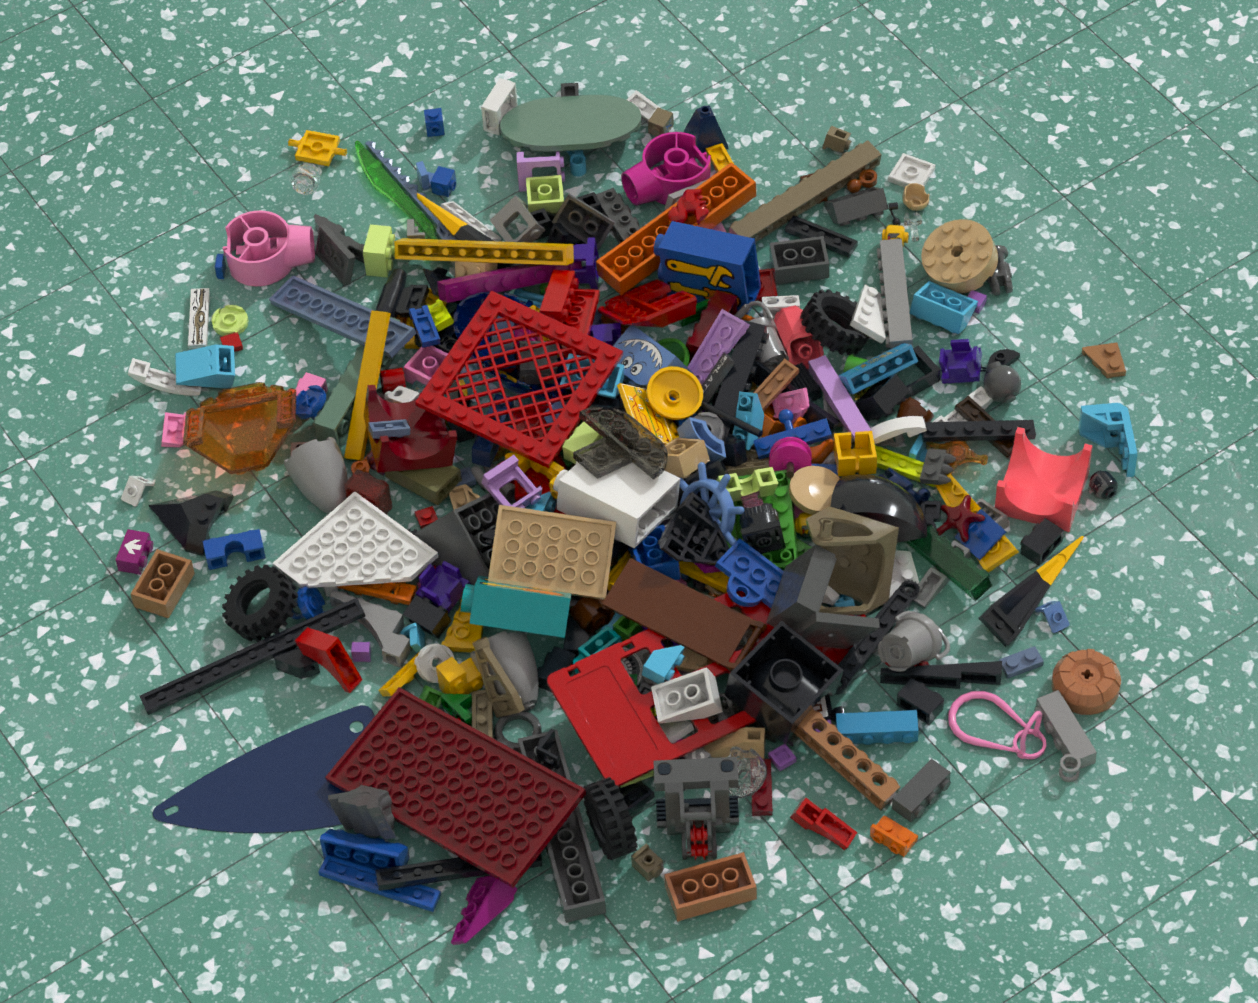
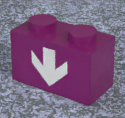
M127 529L116 557L118 571L141 575L142 569L147 565L148 554L153 550L154 543L151 541L150 533Z

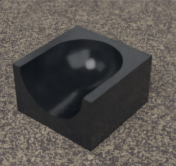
M781 620L729 674L724 695L787 745L809 711L825 695L833 696L837 692L844 670Z

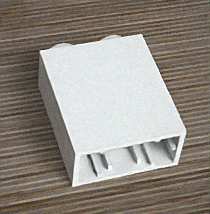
M602 440L591 451L584 450L579 455L576 465L569 471L565 469L560 471L554 481L553 489L558 492L557 510L567 515L616 522L614 538L635 548L677 508L680 478Z

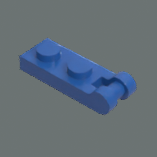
M424 305L419 309L410 308V319L414 324L422 348L440 344V337L428 306Z

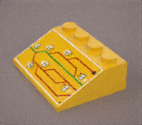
M621 383L617 385L636 440L647 450L654 453L675 438H679L678 427L673 422V419L661 416L649 404L646 393L647 389Z

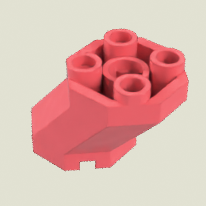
M796 305L782 308L776 313L774 322L778 329V337L789 357V362L793 365L802 362L809 369L808 361L824 355L823 347L820 345L821 342L818 340L814 341L812 339L813 335L805 331L807 327L802 325L803 319L800 318L802 309Z

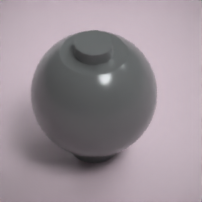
M999 361L991 363L986 368L988 373L985 375L983 382L986 394L996 402H1013L1021 389V378L1018 372L1010 366L1001 365Z

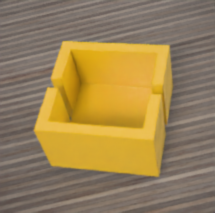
M872 431L855 432L854 449H851V432L834 433L833 451L838 476L854 475L857 472L859 474H876L877 455Z

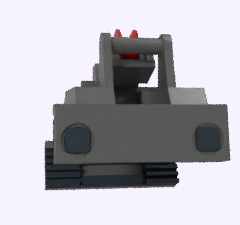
M737 757L653 761L655 791H665V799H656L657 829L667 828V835H681L683 860L687 859V857H695V861L697 857H703L704 860L705 856L717 858L716 833L730 832V825H739L738 796H729V788H739ZM710 788V798L684 799L683 789Z

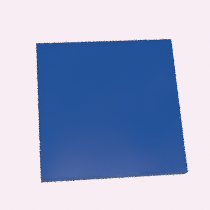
M982 509L977 514L983 515L985 520L970 523L968 541L966 543L963 542L959 532L955 536L979 560L1006 533Z

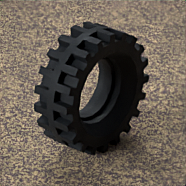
M823 289L819 290V292L816 291L801 312L800 318L803 319L801 323L807 327L805 331L813 335L812 339L814 341L818 340L821 342L820 345L822 347H829V351L834 352L836 350L840 355L846 352L848 356L853 353L855 355L858 354L870 337L850 326L857 302L849 300L850 297L847 295L845 297L841 296L838 291L832 293L829 289L826 292Z
M265 564L263 568L258 565L254 566V571L252 572L249 569L246 570V575L243 577L238 576L236 578L238 582L235 585L231 584L229 587L231 589L230 594H225L224 598L227 602L222 604V608L226 611L222 613L223 618L226 619L225 623L250 642L253 639L259 642L262 637L266 639L272 633H279V628L282 625L284 627L287 626L286 620L288 617H293L292 608H297L298 604L294 601V599L298 598V593L294 591L297 588L292 581L274 566L269 567ZM269 588V597L264 606L259 611L246 615L247 608L256 595Z
M608 777L584 786L586 795L583 802L587 810L586 814L590 820L589 824L594 831L595 838L598 840L599 847L602 848L603 854L607 856V859L613 860L637 851V837L635 835V827L632 824L633 820L629 814V808L624 802L623 794L620 793L618 785H615V781Z

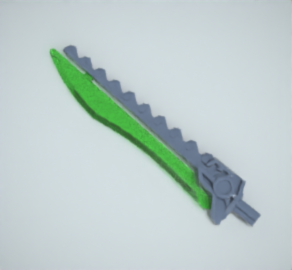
M355 141L359 163L374 189L392 201L410 219H414L415 225L418 226L420 232L425 233L426 239L457 240L417 198L418 185L409 184V177L401 175V168L392 166V159L384 158V151L375 149V142L367 141L365 143L366 149L360 141ZM419 193L420 195L426 198L425 193Z

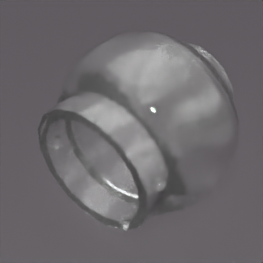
M304 163L297 167L290 178L293 189L302 195L313 194L321 183L320 171L311 163Z

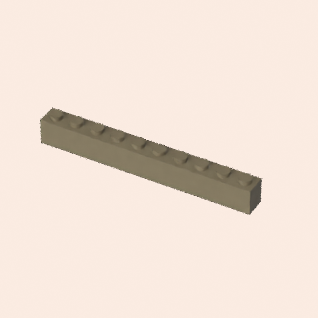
M868 140L863 144H858L850 152H845L839 159L829 162L823 169H818L810 177L803 178L799 184L789 187L783 194L776 195L767 204L764 203L754 212L747 213L743 219L734 221L729 227V233L754 238L756 243L788 223L793 215L799 216L821 202L825 197H829L847 186L849 180L858 179L863 170H872L880 165L882 154Z

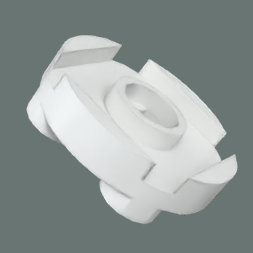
M428 644L420 650L414 661L417 671L423 680L428 683H438L436 667L432 666L433 659H438L437 665L452 656L454 658V655L445 645Z

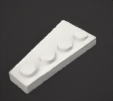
M864 285L850 326L882 344L886 338L881 293L873 287Z

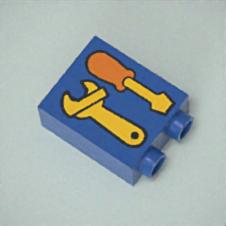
M675 221L670 223L665 235H657L654 243V255L660 256L661 260L658 268V279L669 284L671 289L667 296L683 290L696 296V303L709 299L718 290L737 296V312L745 304L756 300L761 289L754 238Z

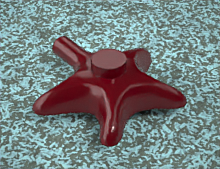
M966 495L963 501L956 507L941 506L940 509L947 515V520L935 530V533L941 536L949 529H956L960 534L961 540L966 543L969 538L968 529L970 523L982 522L985 520V517L971 511V496Z

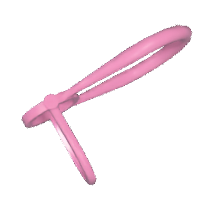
M971 691L963 694L950 707L948 712L949 726L954 735L965 743L1016 752L1017 756L1021 759L1039 758L1046 750V739L1039 730L1042 720L1041 711H1036L1026 724L1004 700L986 691ZM972 699L989 700L1024 727V730L1019 731L1015 735L1012 748L972 737L964 733L956 723L958 708ZM1036 720L1034 729H1031L1032 724ZM1027 734H1033L1035 737L1040 738L1043 746L1039 752L1034 754L1025 753ZM1021 737L1019 750L1017 746V740Z

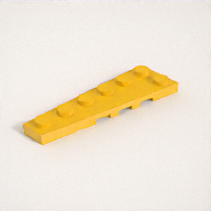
M949 474L947 476L951 479V482L935 486L945 504L956 507L969 494ZM971 497L970 509L972 512L977 513L981 508ZM1003 535L981 560L978 559L983 570L989 573L1019 553V551Z

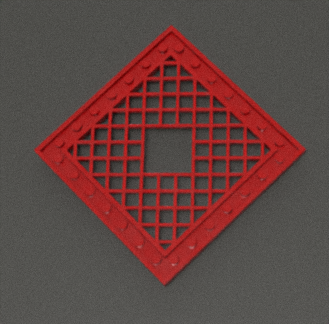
M491 290L415 401V405L549 469L560 453L565 441L569 439L622 358L623 351ZM506 321L508 328L498 330L496 323ZM509 321H511V322H513V323H515V324H517V325L511 327ZM494 325L495 331L488 332L491 326ZM523 329V336L514 337V330ZM526 329L535 333L527 334ZM510 332L511 339L501 340L500 334ZM497 335L498 342L489 344L487 337ZM539 336L541 343L531 345L529 338ZM543 337L550 339V341L544 342ZM484 338L486 345L478 346ZM526 339L528 346L518 348L516 341ZM513 342L515 349L505 351L503 345ZM555 344L557 351L548 353L546 346ZM559 344H561V345H563V346H565V347H567V348H565V349H560ZM501 347V353L492 354L490 348ZM543 347L545 354L535 356L533 349ZM487 349L489 355L479 358L477 351ZM530 350L532 357L522 359L520 352ZM572 351L574 358L564 360L562 354ZM576 352L584 356L577 357ZM475 353L476 359L469 360L472 354ZM517 353L519 360L509 362L507 355ZM559 355L561 361L551 363L549 357ZM504 356L506 363L496 365L494 358ZM546 358L548 364L538 367L536 360ZM491 359L493 366L483 368L481 362ZM588 359L590 366L581 368L579 361ZM533 361L542 389L506 398L497 369ZM575 362L578 369L568 371L566 364ZM478 363L479 370H469V364ZM563 365L565 372L555 374L553 367ZM465 366L467 372L459 374ZM550 368L552 375L542 377L540 371ZM494 370L496 377L486 379L485 372ZM588 371L584 377L582 372ZM481 373L483 380L473 382L472 375ZM579 373L581 380L571 382L569 375ZM566 376L568 383L558 385L556 378ZM469 377L470 383L460 386L458 379ZM553 379L555 386L545 388L544 381ZM456 381L457 387L450 388L453 382ZM498 381L500 388L490 390L488 383ZM485 384L487 391L477 393L475 386ZM579 385L576 391H574L573 386ZM472 387L474 394L464 396L462 390ZM570 387L572 394L562 396L560 389ZM557 390L559 397L549 399L547 392ZM459 391L461 397L451 400L449 393ZM501 392L503 399L493 401L491 394ZM544 393L546 400L536 403L534 396ZM488 395L490 402L480 404L478 397ZM531 397L533 403L523 406L521 399ZM475 398L477 405L467 408L465 401ZM570 399L565 406L564 400ZM518 400L520 407L510 409L508 402ZM561 401L563 408L553 410L551 403ZM505 403L507 410L497 412L495 405ZM548 404L550 411L540 413L538 406ZM492 406L494 413L484 415L482 408ZM535 408L536 415L527 417L525 410ZM522 411L524 418L514 420L512 413ZM560 413V415L556 419L554 414ZM509 414L510 421L500 423L498 416ZM551 415L553 422L543 425L541 418ZM538 419L540 426L530 428L528 421ZM525 422L527 429L517 431L515 424ZM551 427L549 432L546 434L545 429ZM542 430L544 437L534 439L532 432Z

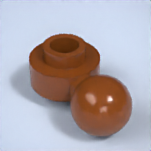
M871 169L863 170L859 175V180L851 179L848 181V191L856 193L860 191L861 186L866 188L875 186L878 181L877 173Z

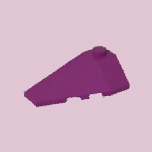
M493 876L476 878L467 894L466 900L468 905L461 911L463 919L457 924L451 943L458 945L468 942L513 902L517 888H512Z

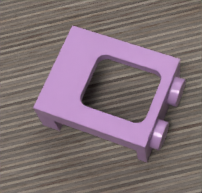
M556 151V156L524 158V152H517L519 192L527 191L526 178L532 177V169L535 167L554 166L557 168V175H561L562 182H565V171H561V167H564V158L560 157V151Z
M513 455L485 473L482 484L499 505L526 509L528 505H534L541 499L542 488L541 486L536 488L518 467L519 460ZM512 480H517L528 495L511 505L499 489Z

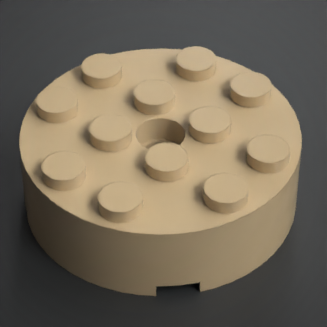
M960 219L946 222L936 228L926 239L922 248L921 258L923 267L931 282L957 293L965 294L980 288L989 276L992 277L998 264V251L991 235L984 226L972 220Z

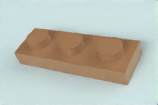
M785 358L753 392L758 394L763 412L799 373V368Z

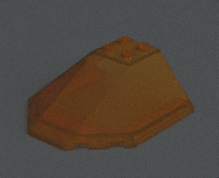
M257 382L223 389L218 392L219 395L216 398L209 397L200 402V407L197 409L190 408L187 410L183 444L229 474L236 473L240 475L250 470L260 471L270 465L296 423L297 391L294 388L284 390L283 386L273 384L267 387L265 383Z

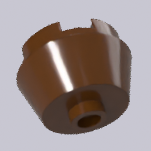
M909 397L900 403L896 418L921 416L925 422H931L934 414L930 410L926 411L919 401Z

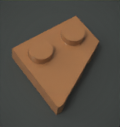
M1117 342L1082 347V354L1084 356L1087 355L1092 360V364L1100 369L1106 378L1126 376V369Z

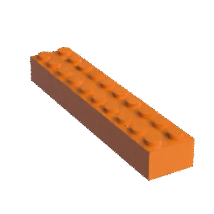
M731 162L695 188L702 190L701 195L703 198L701 201H706L705 205L709 210L708 216L698 225L695 215L689 214L684 224L707 229L714 228L757 196L756 182ZM677 202L596 261L597 275L620 295H623L659 268L660 256L654 255L655 239L658 234L665 235L671 223L668 219V212L672 207H677Z

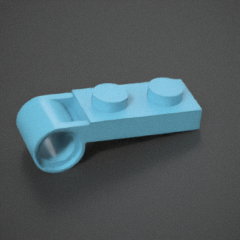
M583 150L566 151L570 156L571 174L577 177L583 176L586 173V158Z

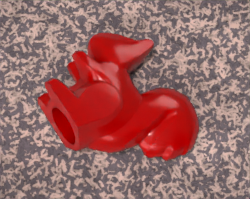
M687 189L678 200L677 207H672L669 210L668 219L671 222L685 223L688 215L692 214L695 215L696 222L700 225L701 221L709 214V210L705 205L706 201H701L703 198L701 195L702 190Z

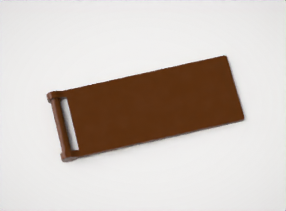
M632 558L629 559L602 603L604 607L725 667L730 672L750 653L761 633H764L767 628L765 623L753 620ZM750 626L753 627L754 631L735 663L729 662Z

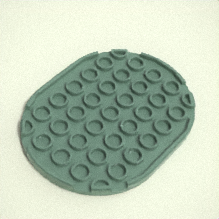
M609 95L564 96L537 99L516 106L504 115L500 128L502 137L518 148L528 147L531 151L538 152L587 150L608 147L615 141H625L631 137L630 134L639 130L642 118L639 108L623 98Z

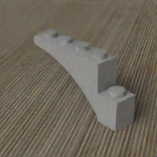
M332 590L329 595L331 607H337L355 598L343 591L339 592L336 590ZM358 598L365 617L357 621L364 625L378 642L382 650L383 662L401 668L412 650L410 639L400 634L404 627L403 614Z

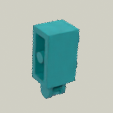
M606 626L578 648L579 656L573 660V664L614 644L621 643V636L609 626ZM577 668L574 669L576 674L580 673Z

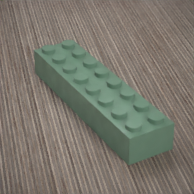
M363 345L356 349L353 360L349 361L345 373L341 374L336 388L332 389L330 398L324 403L321 413L314 419L313 425L315 426L318 442L332 437L341 449L348 438L365 347ZM383 355L380 371L388 370L396 355L393 358ZM379 374V379H378L377 387H378L379 384H380V374Z

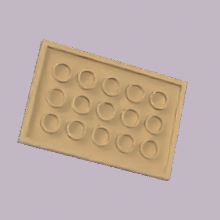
M499 505L488 581L571 593L574 596L604 600L607 593L616 522Z

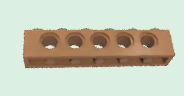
M813 708L809 711L794 734L878 809L882 810L892 801V798L899 792L901 786L898 785V782L893 777H889L880 765L872 762L864 751L854 746L848 737H844L835 725L827 722L819 711ZM843 755H847V756H849L851 759H847V758H845ZM873 782H877V783H879L881 786H877V785H875Z

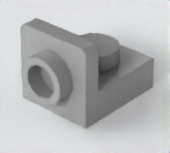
M407 219V238L426 239L425 233L419 232L418 226H415L414 219Z

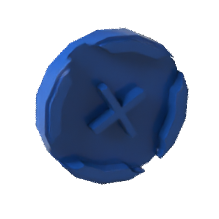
M311 385L308 387V390H302L296 396L292 408L298 418L308 419L311 417L314 420L320 410L322 411L326 401V393L318 385Z

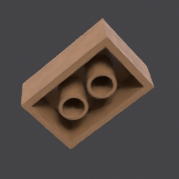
M157 549L131 592L134 607L169 618L195 574L192 560Z

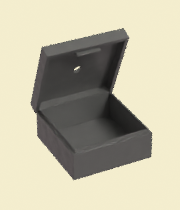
M814 545L785 567L766 622L775 627L782 620L813 646L848 649L880 628L879 618L819 612L837 558H835V554L818 545Z

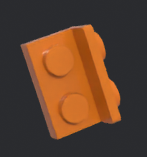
M885 815L876 825L872 824L870 827V837L876 843H882L891 852L900 854L903 857L906 856L918 840L917 834Z

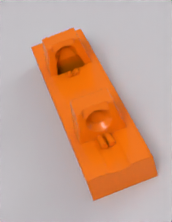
M403 582L337 586V588L352 591L356 595L373 596L389 600L397 605L399 603L409 605L417 591L415 585Z

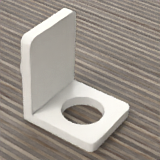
M129 476L121 500L133 506H138L145 486H154L155 483L141 476Z

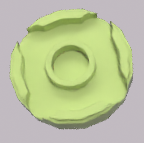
M226 305L225 308L217 309L212 315L211 320L214 331L221 336L236 332L241 334L248 327L249 322L245 310L237 305Z

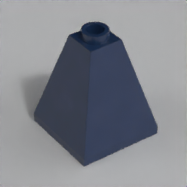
M710 105L697 108L685 127L684 133H689L696 137V146L701 153L706 152V148L721 143L725 149H729Z

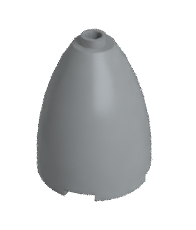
M328 437L325 441L318 442L317 439L306 442L294 449L289 459L284 460V466L297 488L321 511L329 514L348 498L346 467L340 448L334 438Z
M505 630L489 637L490 649L521 697L525 708L524 711L533 709L538 698V672L534 653L525 632L515 631L507 633ZM473 651L470 657L480 672L476 654ZM487 662L490 675H494L495 672L493 671L490 664ZM494 680L496 693L498 695L506 694L500 681Z

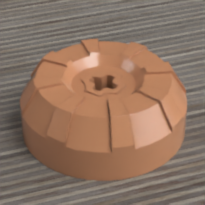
M1094 649L1069 652L1062 656L1053 669L1052 692L1059 690L1074 713L1081 715L1098 714L1109 709L1118 699L1121 686L1119 669L1110 657Z

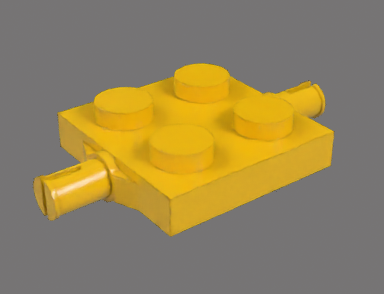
M306 130L300 140L289 139L288 146L298 147L295 154L297 161L329 166L335 155H347V149L337 148L340 143V136Z

